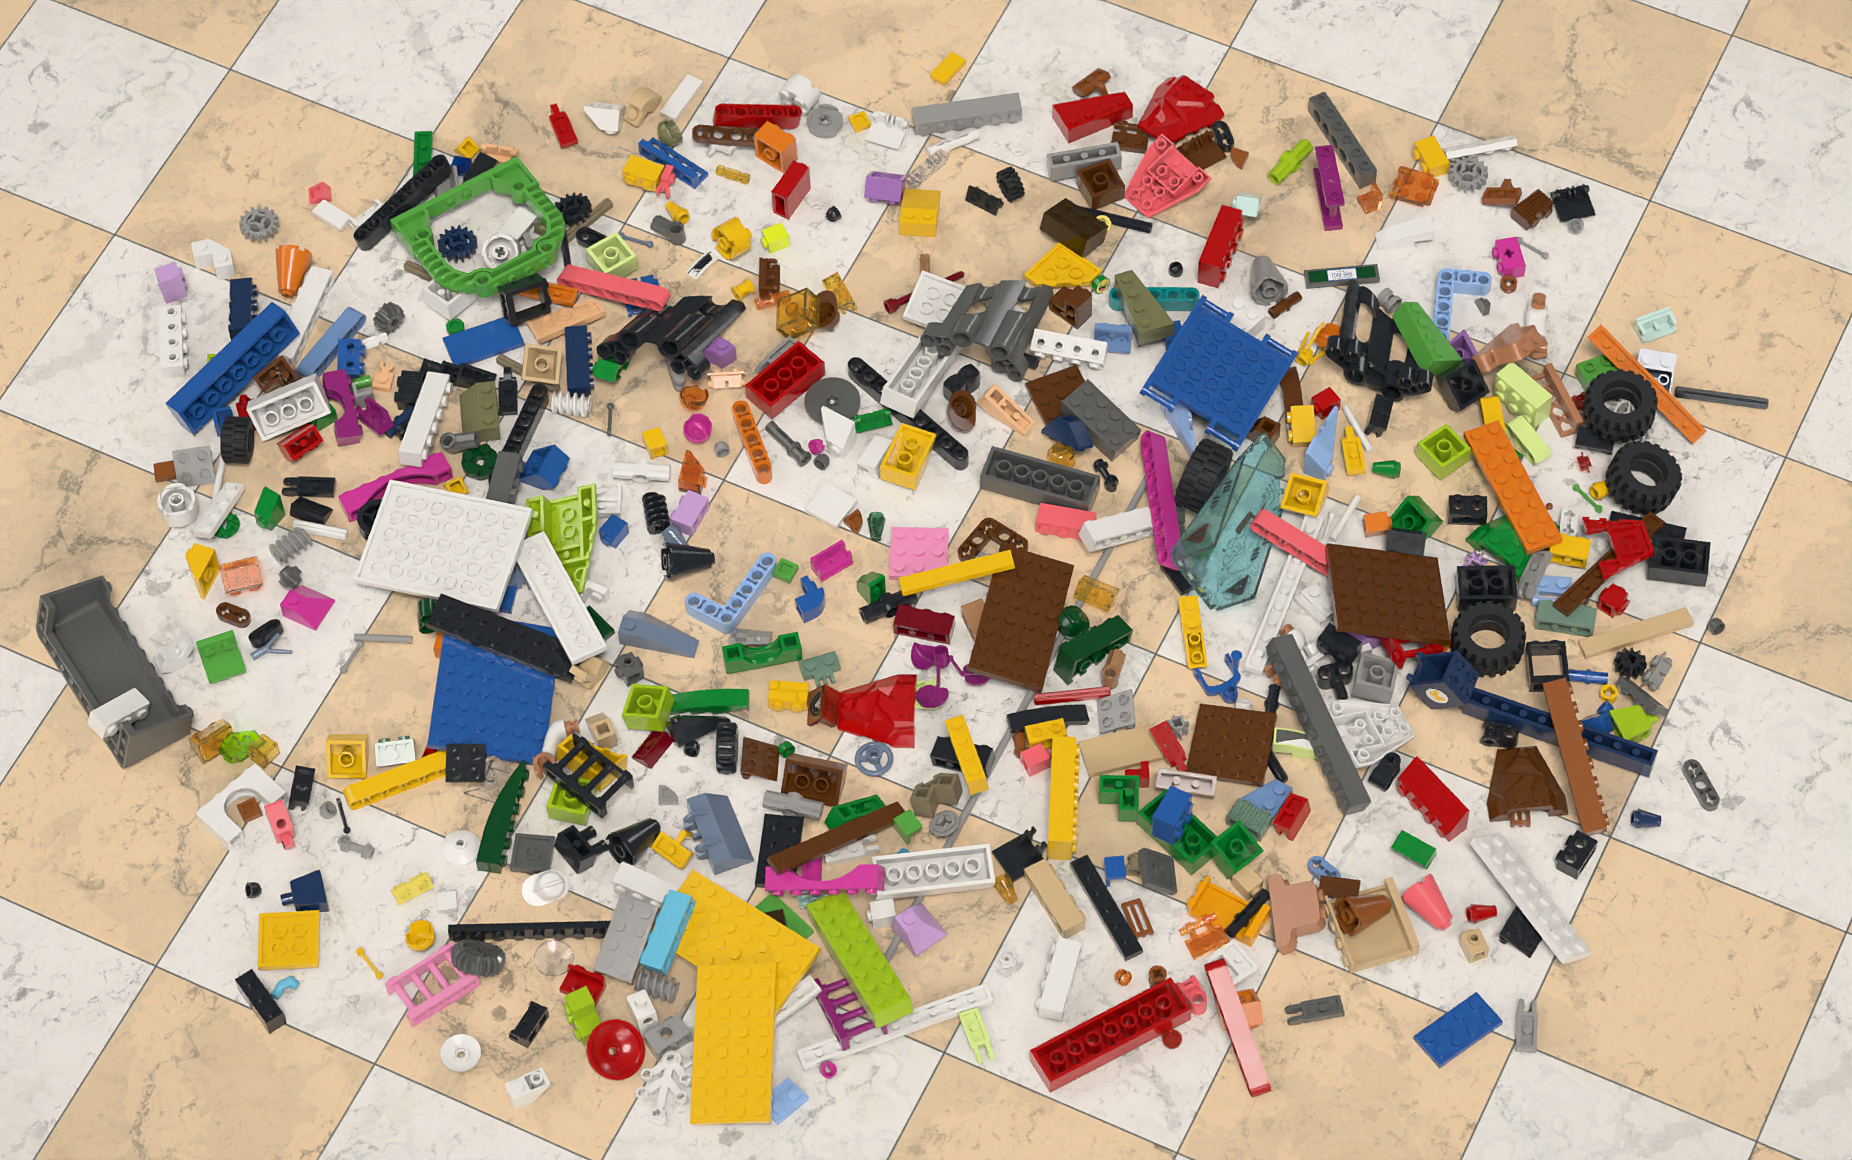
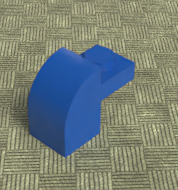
M808 575L800 578L801 588L805 595L795 598V607L803 623L820 616L825 608L823 587L817 589L815 582L810 581Z

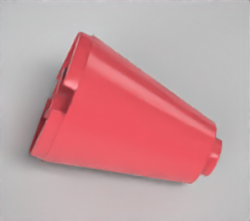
M1428 874L1423 877L1424 882H1416L1402 894L1401 899L1402 902L1436 930L1442 929L1444 931L1452 925L1451 920L1453 917L1434 876Z

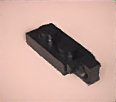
M504 367V377H500L498 381L499 416L518 415L517 379L512 377L511 367Z

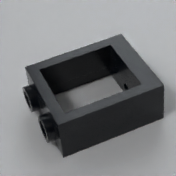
M536 273L498 287L503 319L510 326L551 312L550 305L552 301L548 295L547 289L549 284L546 278ZM538 287L541 304L516 312L513 295Z
M1534 640L1526 642L1525 660L1529 692H1544L1543 683L1566 678L1567 683H1570L1565 641L1551 640L1540 642ZM1559 655L1561 675L1534 676L1532 656Z

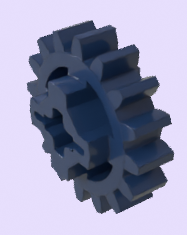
M458 225L457 229L451 226L450 231L445 229V234H440V239L437 240L438 250L441 252L442 257L447 256L448 261L454 259L455 263H457L458 259L464 262L465 257L470 259V253L475 254V248H478L477 237L474 235L473 230L468 231V227L461 229L460 225Z

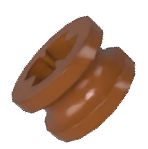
M1512 275L1503 276L1500 284L1501 291L1507 294L1515 292L1517 279Z

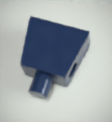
M320 870L291 880L292 892L280 894L282 905L294 904L296 911H329Z

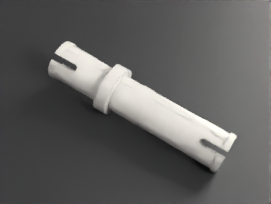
M973 129L947 140L942 139L939 143L926 147V153L929 158L938 154L949 153L954 148L979 140V133L976 129Z

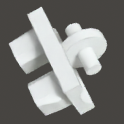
M1315 641L1303 645L1307 655L1303 649L1300 650L1313 676L1317 675L1321 665L1319 659L1324 656L1316 647Z

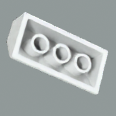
M316 373L250 400L246 408L262 441L331 413L325 390Z

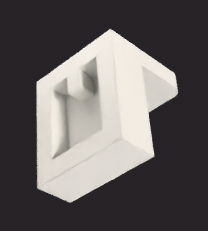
M587 580L585 583L584 593L579 594L584 604L589 597L596 602L601 601L605 604L610 598L608 588L590 580Z

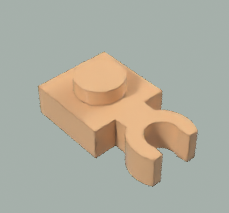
M381 361V371L375 372L372 389L374 391L391 392L395 379L393 373L395 370L394 362H391L389 367H385L384 361Z

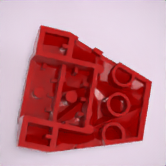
M1181 75L1179 77L1167 78L1156 88L1138 123V128L1155 139L1163 134L1173 143L1185 138V134L1190 132L1198 133L1200 128L1205 126L1211 128L1213 123L1223 119L1225 114L1220 105L1214 102L1215 96L1212 92L1189 77Z
M897 674L839 692L837 729L858 737L865 736L871 738L874 742L887 743L893 748H915L916 730L914 722L917 674Z

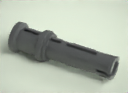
M770 421L765 426V430L786 449L787 454L793 457L800 467L808 464L812 454L806 452L799 442H794L774 421Z

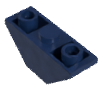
M1065 415L1056 417L1042 429L1041 433L1049 436L1050 439L1060 441L1062 445L1073 447L1075 451L1082 452L1085 449L1093 448V442L1083 420L1075 416Z

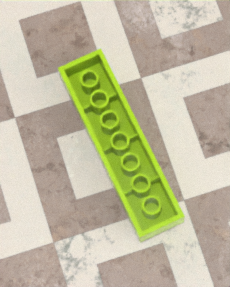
M840 892V895L836 896L827 895L807 904L810 922L876 1029L913 1013L909 994L845 892Z

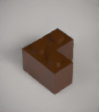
M1079 285L1073 290L1063 286L1049 299V310L1078 330L1092 316V294L1088 289H1083Z
M281 355L253 377L264 393L272 392L280 385L284 387L303 379L290 359L284 355Z

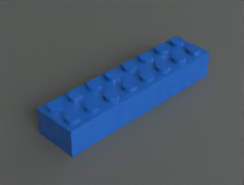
M271 302L165 404L183 428L193 435L196 434L213 417L212 409L224 407L256 374L287 347L300 332L287 312L274 302Z

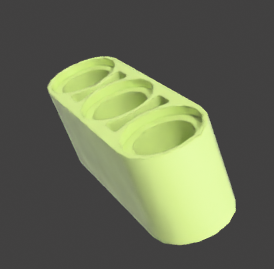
M1522 415L1504 424L1508 437L1532 465H1536L1551 456L1549 447Z

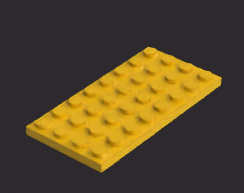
M692 869L677 891L692 896L696 901V905L676 954L696 967L698 965L776 962L778 964L777 1016L820 953L821 948Z
M776 962L698 965L690 1110L691 1125L771 1123L778 964Z

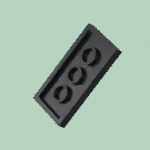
M775 814L764 815L755 887L765 888L766 867L770 866L767 862L769 856L801 843L804 817ZM798 867L792 869L796 874Z

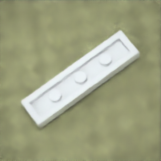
M1511 135L1443 148L1442 150L1449 161H1455L1456 158L1459 159L1462 156L1469 157V155L1475 157L1477 153L1482 152L1484 154H1491L1495 152L1494 150L1498 149L1502 151L1511 150L1512 147L1517 146V139Z
M228 481L224 484L194 528V536L207 539L213 538L244 492L243 484Z

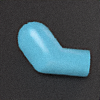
M288 976L278 981L270 995L272 998L279 1000L286 988L296 989L299 981L294 976Z

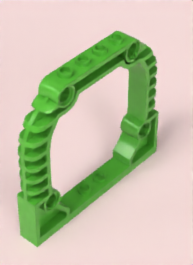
M517 156L390 219L393 233L412 257L417 258L436 283L444 289H450L452 292L459 293L464 291L467 295L477 294L481 298H487L499 293V286L528 277L554 264L558 260L557 251L562 246L566 231L565 221L561 212L551 202L549 197L546 196L539 187V182ZM489 189H492L495 193L511 195L512 201L517 204L525 203L546 227V234L537 238L532 244V249L493 269L479 268L470 273L456 270L444 260L434 247L433 233L430 228L432 218Z

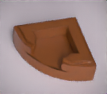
M1232 147L1231 159L1236 167L1243 169L1249 152Z
M858 509L844 519V524L856 535L860 532L863 525L862 515Z

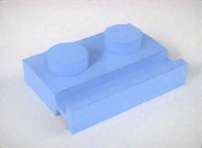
M789 1077L778 1085L772 1093L771 1119L777 1125L781 1124L809 1100V1097Z

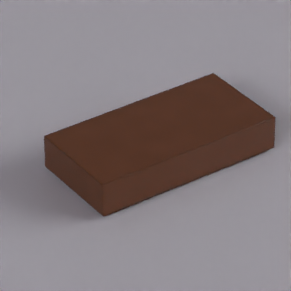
M1321 875L1319 890L1323 889L1325 896L1327 895L1329 898L1338 899L1343 896H1359L1361 880Z

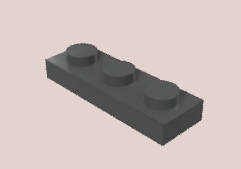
M1622 676L1618 678L1616 683L1622 687L1621 691L1629 696H1634L1633 700L1641 706L1645 705L1647 712L1654 716L1657 714L1666 716L1669 710L1632 680Z

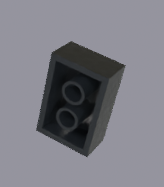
M1653 535L1651 543L1654 555L1649 557L1647 579L1705 587L1708 577L1711 542Z
M1515 565L1457 566L1455 582L1458 611H1465V607L1469 605L1475 606L1477 602L1484 604L1487 601H1493L1492 604L1501 603L1504 604L1503 607L1505 608L1510 607L1516 610L1518 596Z

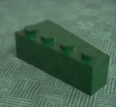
M1119 615L1106 619L1102 624L1091 627L1089 631L1078 634L1070 641L1063 642L1059 646L1053 671L1068 686L1073 682L1072 678L1077 674L1081 677L1087 672L1086 669L1090 665L1101 663L1110 650H1119L1129 643L1133 629Z

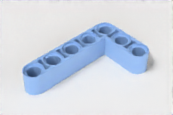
M1444 268L1439 271L1433 322L1448 342L1453 293L1478 296L1489 294L1492 277L1489 273Z
M772 553L762 554L724 607L698 593L687 595L685 599L687 614L724 634L732 633L773 578V571L776 568L775 556Z

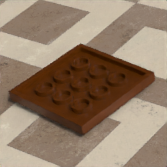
M1200 703L1187 762L1188 770L1186 772L1216 776L1218 781L1263 787L1277 722V713Z

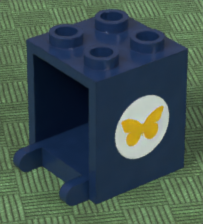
M1458 651L1425 655L1422 652H1417L1416 658L1419 660V664L1414 675L1408 673L1406 679L1410 682L1409 687L1430 709L1466 706L1480 674Z

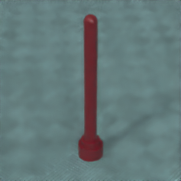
M959 271L944 279L954 282L963 278L965 274L963 271ZM912 293L898 299L889 298L885 300L883 304L887 313L892 314L899 309V306L908 303Z

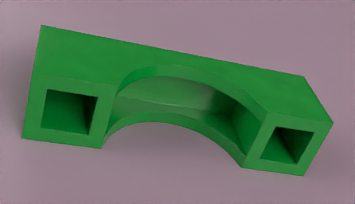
M798 632L779 635L775 641L762 647H747L742 643L722 646L727 674L803 660Z

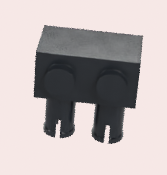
M574 825L566 828L557 834L554 845L577 875L593 867L596 856L608 851L607 843L604 840H600L592 846L588 843V840L597 836L595 828L593 829L591 825L580 832Z

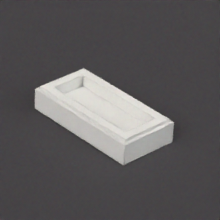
M324 199L312 211L315 217L339 232L348 225L347 222L349 220L347 218L350 215Z

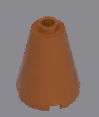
M1385 895L1343 896L1338 898L1334 904V909L1337 908L1338 914L1335 917L1339 927L1344 934H1350L1349 936L1358 934L1389 914L1392 907L1390 899Z

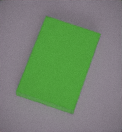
M772 893L755 906V908L763 913L783 909L788 928L805 939L814 933V930L779 897L772 896Z

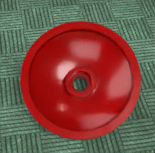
M610 1019L598 1024L591 1031L586 1043V1055L590 1066L598 1075L608 1080H623L634 1075L641 1067L645 1057V1044L640 1032L632 1024L620 1019ZM609 1048L613 1049V1055L609 1054Z

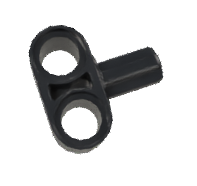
M1335 662L1319 667L1316 679L1317 686L1323 690L1333 688L1337 700L1348 699L1345 685L1352 681L1353 665L1347 666L1346 664L1342 665Z

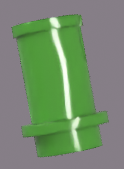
M363 374L364 376L352 379L351 392H353L352 382H355L357 389L371 386L370 375Z

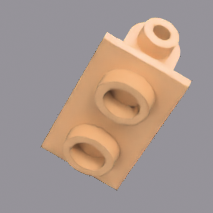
M488 142L481 145L483 153L498 160L499 163H504L516 156L518 157L520 150L515 149L513 146L500 147Z
M731 369L730 372L712 370L711 373H707L708 378H711V380H708V388L725 389V382L728 381L729 388H742V386L746 385L745 378L742 379V377H745V371H741V369Z

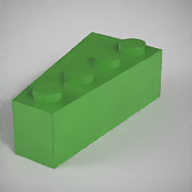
M1403 302L1392 315L1420 368L1429 370L1434 374H1440L1462 360L1418 302Z

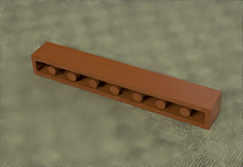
M1566 678L1543 683V691L1582 833L1592 836L1607 832V826L1610 823L1607 813L1603 814L1601 808L1605 805L1602 795L1597 793L1596 788H1599L1597 776L1593 777L1591 769H1594L1592 758L1587 757L1586 750H1589L1587 739H1582L1581 732L1584 731L1582 721L1577 720L1576 713H1579L1576 701L1572 702L1571 694H1574L1571 682L1567 683Z

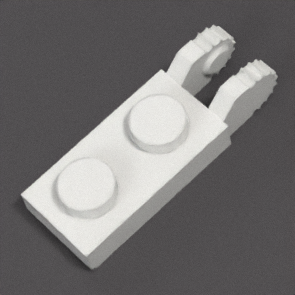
M872 834L824 855L826 866L863 859L866 856L879 853L880 848L878 845L863 848L865 845L875 843L877 836Z

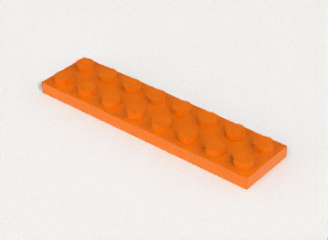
M1499 420L1465 431L1463 437L1471 448L1478 465L1526 554L1528 555L1562 543L1563 538Z

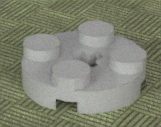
M821 104L818 105L819 108L809 111L807 126L811 134L830 138L837 136V133L843 126V115L836 106ZM825 118L828 119V122L826 123L821 122L824 121Z

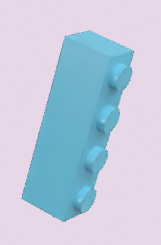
M671 889L663 898L661 912L655 918V926L648 935L646 949L640 955V964L645 969L666 976L696 905V901L692 896Z

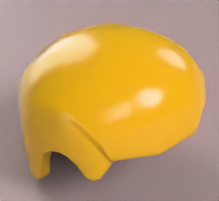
M427 920L412 922L409 925V932L405 933L406 944L414 951H426L434 944L436 939L432 923Z

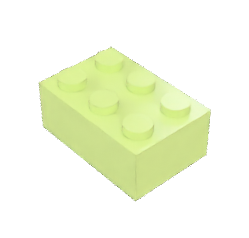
M1514 362L1509 363L1496 374L1493 395L1499 396L1500 402L1506 405L1511 413L1517 416L1522 415L1533 429L1549 417L1553 396Z

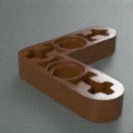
M985 518L958 548V558L961 562L975 559L990 540L998 545L1002 543L1015 548L1016 545L1020 546L1022 544L1023 547L1018 549L1028 551V541L997 520ZM1003 533H1006L1010 536L1007 540H1002L999 538V536ZM975 537L983 539L979 544L974 543L972 540ZM970 550V555H969V554H966L965 556L963 555V552H964V553H967V552Z

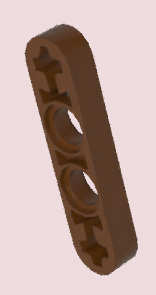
M696 125L692 129V139L697 143L755 147L752 137L758 129ZM719 132L723 134V136L721 138H715L713 134ZM733 134H739L741 138L735 140L731 136Z

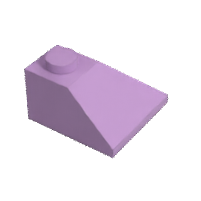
M923 904L907 908L894 917L891 925L915 957L947 936V933Z

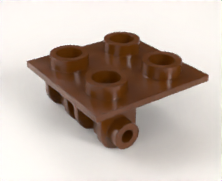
M1206 130L1200 136L1196 135V138L1193 137L1190 141L1183 142L1182 145L1177 147V150L1184 157L1202 170L1227 158L1226 154L1213 140L1214 133L1212 130Z
M743 737L740 768L742 778L750 779V776L754 775L777 781L780 754L778 746Z

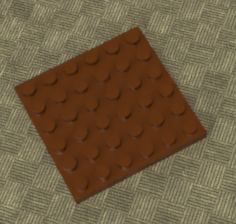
M1331 543L1326 544L1325 553L1335 629L1337 632L1449 645L1450 633L1438 557Z

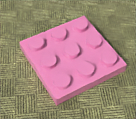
M891 527L889 580H899V577L947 566L949 528Z

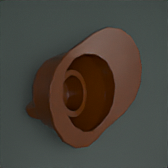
M825 290L818 293L812 301L811 323L814 328L833 332L834 327L840 321V313L837 309L835 294L832 291Z
M965 390L955 391L947 405L948 416L956 428L962 431H969L975 426L976 401Z

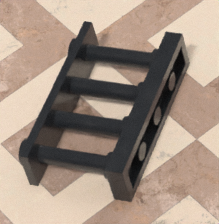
M574 733L572 735L574 747L558 763L553 764L547 760L542 765L544 775L603 819L607 815L606 802L624 784L631 790L634 788L633 776L629 771H623L593 748L583 736L579 737ZM580 751L589 756L572 774L567 775L563 772V768ZM595 762L603 767L586 786H581L577 783V780ZM609 773L618 779L601 797H595L591 791Z

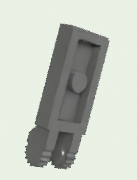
M1340 995L1302 1001L1299 1004L1285 1007L1286 1014H1296L1302 1011V1015L1293 1016L1288 1019L1289 1025H1300L1303 1022L1309 1023L1342 1017L1345 1014Z

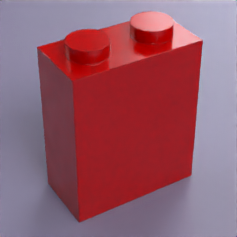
M793 160L771 191L773 213L788 220L811 189L810 170L804 163Z

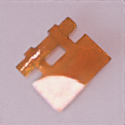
M1215 912L1209 915H1202L1201 919L1193 923L1188 922L1184 927L1178 929L1181 936L1189 933L1191 937L1184 942L1193 960L1229 943V939L1221 924L1214 927L1211 922L1218 919ZM1205 926L1207 930L1197 935L1195 930Z

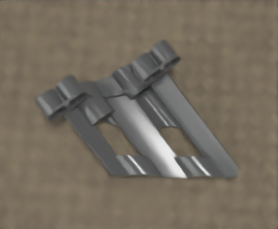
M1001 280L999 284L992 287L983 286L981 283L966 285L943 323L929 322L920 337V341L928 347L937 346V352L942 356H950L956 346L967 347L972 343L982 345L987 348V355L993 359L991 367L995 371L1000 373L1006 371L1010 380L1020 382L1029 368V363L1023 354L1049 304V299L1054 295L1053 289L1046 284L1029 288L1025 286L1027 281ZM973 299L977 301L991 299L984 312L966 314ZM1017 300L1022 302L1033 300L1027 313L1012 310Z

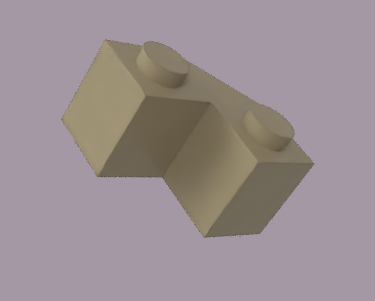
M938 773L933 776V780L925 784L923 782L917 784L910 797L914 815L934 817L939 804H958L963 792L959 774Z

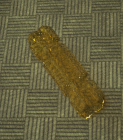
M718 165L715 172L718 176L723 177L724 175L725 178L737 182L740 180V183L748 184L750 181V174L744 172L741 174V171L729 167L726 169L722 165Z

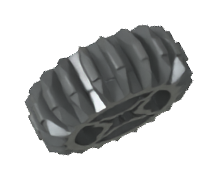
M478 939L462 940L457 942L452 949L451 963L457 970L464 971L465 974L477 975L478 977H492L502 972L505 965V953L499 946L492 943L479 941Z

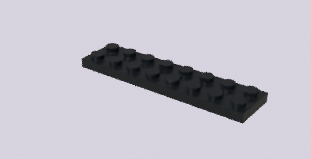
M440 594L426 628L572 684L575 676L569 672L572 664L558 638L445 594Z

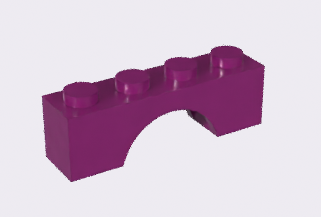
M345 369L323 372L322 383L326 397L338 401L345 411L343 416L334 422L337 446L360 443V436H363L362 426L358 425L357 422L359 413L358 409H354L353 405L355 403L354 392H350L349 389L351 386L350 376H346Z

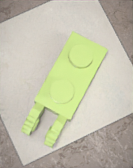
M978 1008L958 1013L959 1020L977 1063H983V1058L979 1051V1048L982 1047L986 1048L988 1058L993 1060L994 1053L991 1048V1041Z

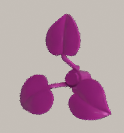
M914 642L912 646L911 661L914 667L922 670L929 669L932 665L937 667L936 686L925 685L919 688L916 693V700L921 707L935 708L947 701L949 697L948 689L940 687V668H946L950 661L959 674L965 676V682L970 685H983L991 679L967 671L968 664L963 667L962 671L953 659V655H949L948 648L945 645L935 647Z

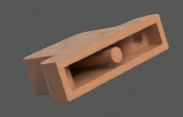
M1519 323L1510 324L1477 352L1472 359H1475L1481 373L1489 372L1498 365L1524 359L1542 343L1541 335L1538 333L1535 325L1520 327Z
M1273 874L1267 877L1276 947L1282 955H1286L1296 950L1298 937L1317 933L1325 928V919L1328 918L1327 910L1323 907L1325 894L1323 889L1319 890L1313 881L1290 885L1288 879L1284 880L1280 874Z

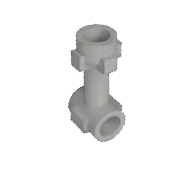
M348 835L340 836L337 841L340 850L343 852L353 850L361 853V858L371 859L374 855L375 848L371 844L367 843L363 846L354 843Z

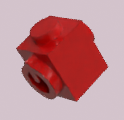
M1612 583L1609 588L1605 587L1602 590L1597 608L1611 618H1614L1617 614L1622 615L1630 603L1627 599L1628 593L1623 587Z

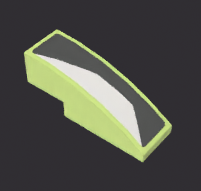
M1275 727L1273 752L1292 753L1293 758L1318 760L1314 755L1310 742L1306 738L1305 732Z

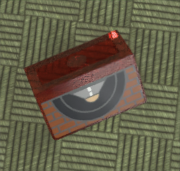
M826 684L810 691L807 717L808 726L811 727L819 722L831 728L837 726L839 691Z

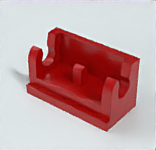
M1293 793L1289 794L1273 821L1278 835L1281 836L1282 832H1284L1288 840L1294 841L1311 812L1308 798Z

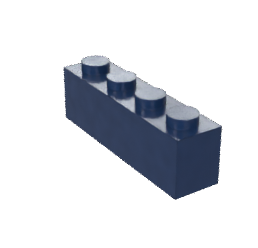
M587 325L565 327L567 389L571 397H573L575 392L578 398L582 394L585 397H589L591 390L594 389V378H590V374H594L592 372L593 363H590L589 360L593 359L592 347L589 348V343H592V334L588 332Z

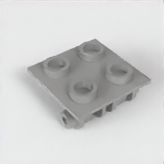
M210 445L172 451L177 483L185 484L186 487L215 483Z
M1132 689L1096 699L1100 734L1122 727L1128 730L1136 726Z

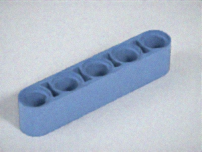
M347 307L301 360L297 367L300 375L308 377L316 373L319 378L338 356V339H352L365 324L366 315L352 307Z

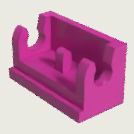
M843 540L838 541L810 558L811 570L821 582L853 564L852 553L850 550H846Z

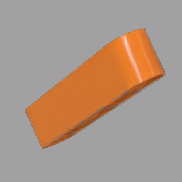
M742 400L737 401L732 406L736 428L757 482L768 484L773 478L771 462L748 403Z

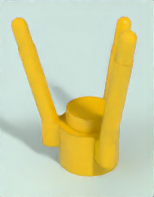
M1321 322L1306 347H1304L1310 332H1306L1297 351L1299 353L1295 358L1299 365L1305 367L1309 364L1312 366L1317 359L1325 354L1324 349L1313 357V351L1310 349L1322 330L1324 322Z

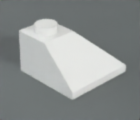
M591 101L584 106V111L600 130H605V133L616 134V132L621 130L626 105Z
M822 406V428L827 449L832 455L844 459L856 443L855 422Z

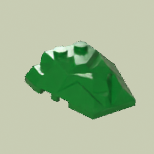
M1506 515L1479 526L1465 539V542L1478 552L1486 548L1506 565H1515L1516 582L1519 583L1532 553L1526 554Z

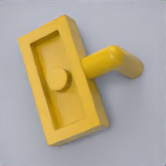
M681 830L674 839L661 831L651 848L675 866L684 870L694 853L683 846L682 842L685 838L693 839L692 835L694 833Z

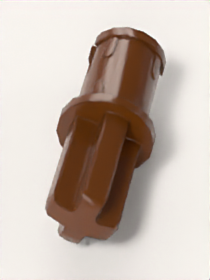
M1296 291L1285 299L1281 298L1280 302L1268 309L1269 315L1276 319L1285 311H1290V307L1302 300L1301 294Z

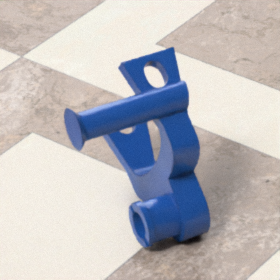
M1239 650L1232 651L1231 657L1229 653L1225 654L1224 662L1232 672L1233 677L1220 685H1207L1198 668L1194 669V677L1206 695L1216 696L1219 694L1227 704L1236 702L1238 698L1236 685L1241 679L1238 667L1242 653Z

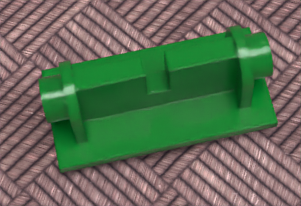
M886 408L872 413L857 414L856 417H852V421L855 422L856 433L893 425L891 411Z

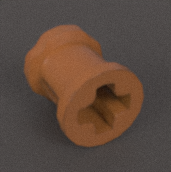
M1156 965L1150 968L1148 981L1150 987L1166 980L1167 971L1164 967Z

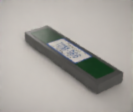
M1377 264L1304 270L1306 289L1346 286L1350 279L1356 280L1358 284L1380 283Z

